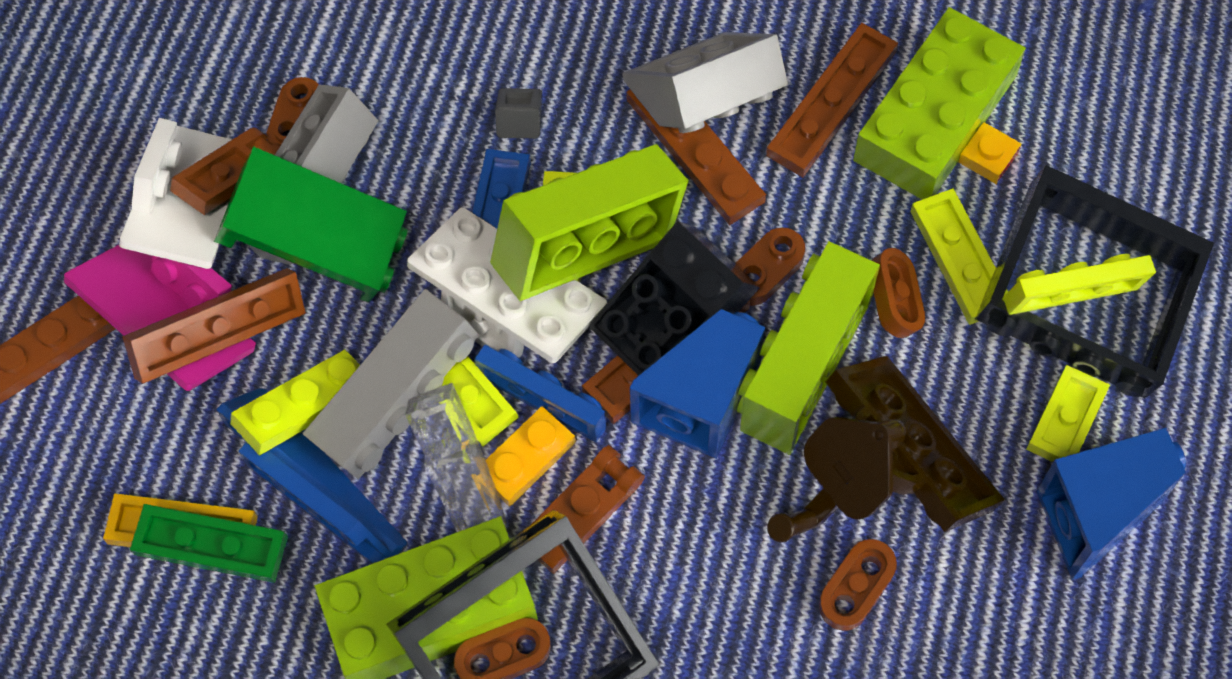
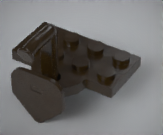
M883 356L836 369L825 381L835 394L837 403L845 411L849 412L853 418L832 417L826 419L807 439L804 447L805 463L823 489L803 510L789 515L784 513L773 515L768 521L767 532L774 541L779 543L787 542L793 536L819 527L838 508L852 519H864L874 514L891 497L893 492L901 495L915 494L923 504L927 516L938 524L944 532H947L993 512L1005 499L890 358Z

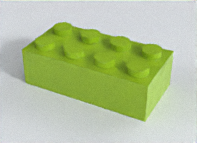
M948 7L858 134L853 161L922 200L936 195L958 163L964 148L982 123L986 122L1016 78L1026 47Z
M658 144L641 150H632L622 157L603 164H594L586 170L568 177L556 178L546 185L527 192L515 193L508 199L503 200L490 264L517 299L523 301L653 249L675 224L689 180Z
M828 241L821 256L815 253L812 254L802 275V279L805 282L800 294L792 291L781 313V317L785 319L779 332L772 329L763 343L760 351L763 359L758 371L749 369L740 386L738 395H741L742 398L738 404L737 412L742 414L741 432L791 455L827 387L825 381L839 365L871 304L880 264Z
M501 516L314 585L345 679H386L415 668L386 624L510 540ZM522 571L420 640L418 643L428 659L433 661L454 653L466 640L521 618H532L538 621L535 605Z

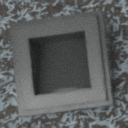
M499 89L495 108L496 134L499 138H539L542 90Z

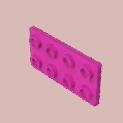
M119 245L64 274V283L123 336L228 293L232 289V285L212 268L206 269L121 248ZM251 338L245 339L169 372L167 375L184 390L191 391L253 353L256 343Z

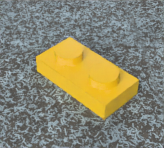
M541 406L475 470L476 475L510 507L576 443L575 435Z

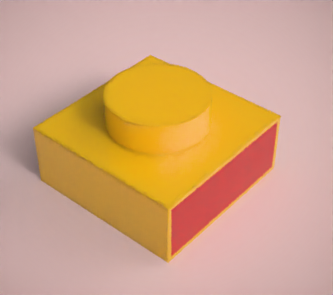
M983 122L960 154L958 163L997 184L1019 153L1022 143Z

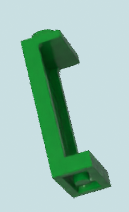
M253 146L244 162L214 242L232 248L236 240L359 289L362 291L360 300L369 303L378 292L385 293L391 282L394 268L388 266L392 253L398 254L406 239L408 229L402 227L407 211Z

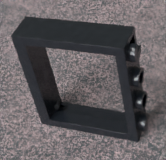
M1045 165L1030 183L975 320L986 324L988 329L997 335L1012 336L1029 344L1030 348L1040 355L1059 358L1083 373L1106 380L1114 384L1123 394L1145 399L1162 386L1165 381L1214 243ZM1040 206L1177 269L1142 365L1028 311L1012 315L1008 314L1002 298Z
M555 510L540 518L386 624L422 679H442L418 642L559 545L626 651L588 679H643L650 671L659 666V663L568 518Z

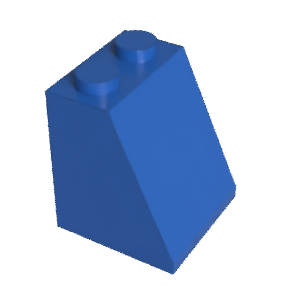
M722 309L719 310L633 380L630 386L631 423L717 459L738 414L737 407L742 398L741 395H738L742 381L749 369L758 371L761 364L762 356L760 351L764 343L765 327L759 325L758 321L748 314L742 312H734L732 314Z
M1167 428L1053 461L1036 492L1072 580L1081 578L1156 510L1186 473L1184 452L1178 442H1172Z

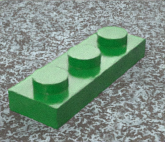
M144 504L130 551L135 556L275 583L288 536L285 531Z

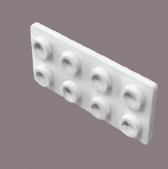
M159 118L134 176L132 210L120 236L119 246L124 249L206 269L211 268L220 245L214 242L230 199L206 215H203L170 191L171 178L232 139L177 126V122Z
M465 208L458 209L408 258L407 267L442 290L441 301L467 320L479 334L475 342L482 347L487 345L496 351L506 349L520 358L525 345L549 362L556 363L586 331L593 319L607 304L606 299L577 280H573L519 301L490 264L497 229Z

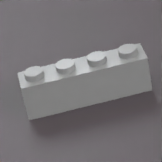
M319 84L275 156L342 183L361 149L368 142L369 136L379 120L350 88ZM246 244L261 259L292 264L290 261Z
M424 289L303 432V435L359 480L365 472L370 471L378 464L383 450L395 435L403 433L409 427L413 420V414L420 405L439 391L444 377L456 362H461L470 354L474 341L479 334L465 318L427 289Z

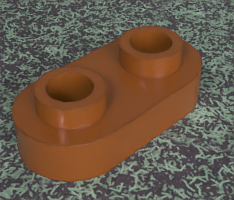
M298 77L288 81L282 87L266 134L268 142L272 145L276 143L281 145L286 136H282V134L287 130H291L319 85L316 81L306 77ZM307 94L304 98H295L297 95Z
M782 227L770 230L735 263L746 275L754 273L760 277L758 281H755L760 288L750 298V306L759 305L767 301L802 266L805 255V243L796 231ZM786 244L790 247V250L781 252L775 246Z
M887 248L871 260L880 264L873 292L879 321L887 332L897 338H907L924 326L925 311L913 263L901 250Z
M867 539L857 543L848 553L823 589L820 597L819 611L823 620L829 626L837 630L847 631L857 628L866 619L892 581L896 571V556L887 544L879 540ZM865 562H873L877 565L879 572L875 575L866 574L861 565ZM839 600H846L851 604L852 611L847 614L840 613L836 610L835 603Z
M521 618L463 642L456 651L454 657L456 673L459 679H513L542 666L550 655L551 642L548 631L543 624L535 619ZM526 639L532 640L536 646L531 653L522 654L517 650L521 641ZM479 658L487 659L490 662L489 668L483 673H476L472 670L473 662Z

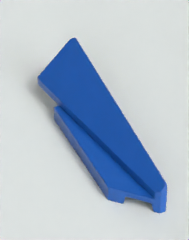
M255 389L223 402L216 409L226 427L244 441L245 439L230 424L231 413L268 392L266 389ZM304 430L260 456L247 442L238 451L252 471L371 564L400 554L406 548L407 541L318 446L303 435Z

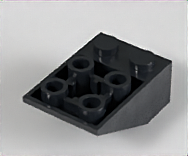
M677 221L593 319L589 328L639 376L719 310L722 309L732 314L739 312L760 287L696 227Z

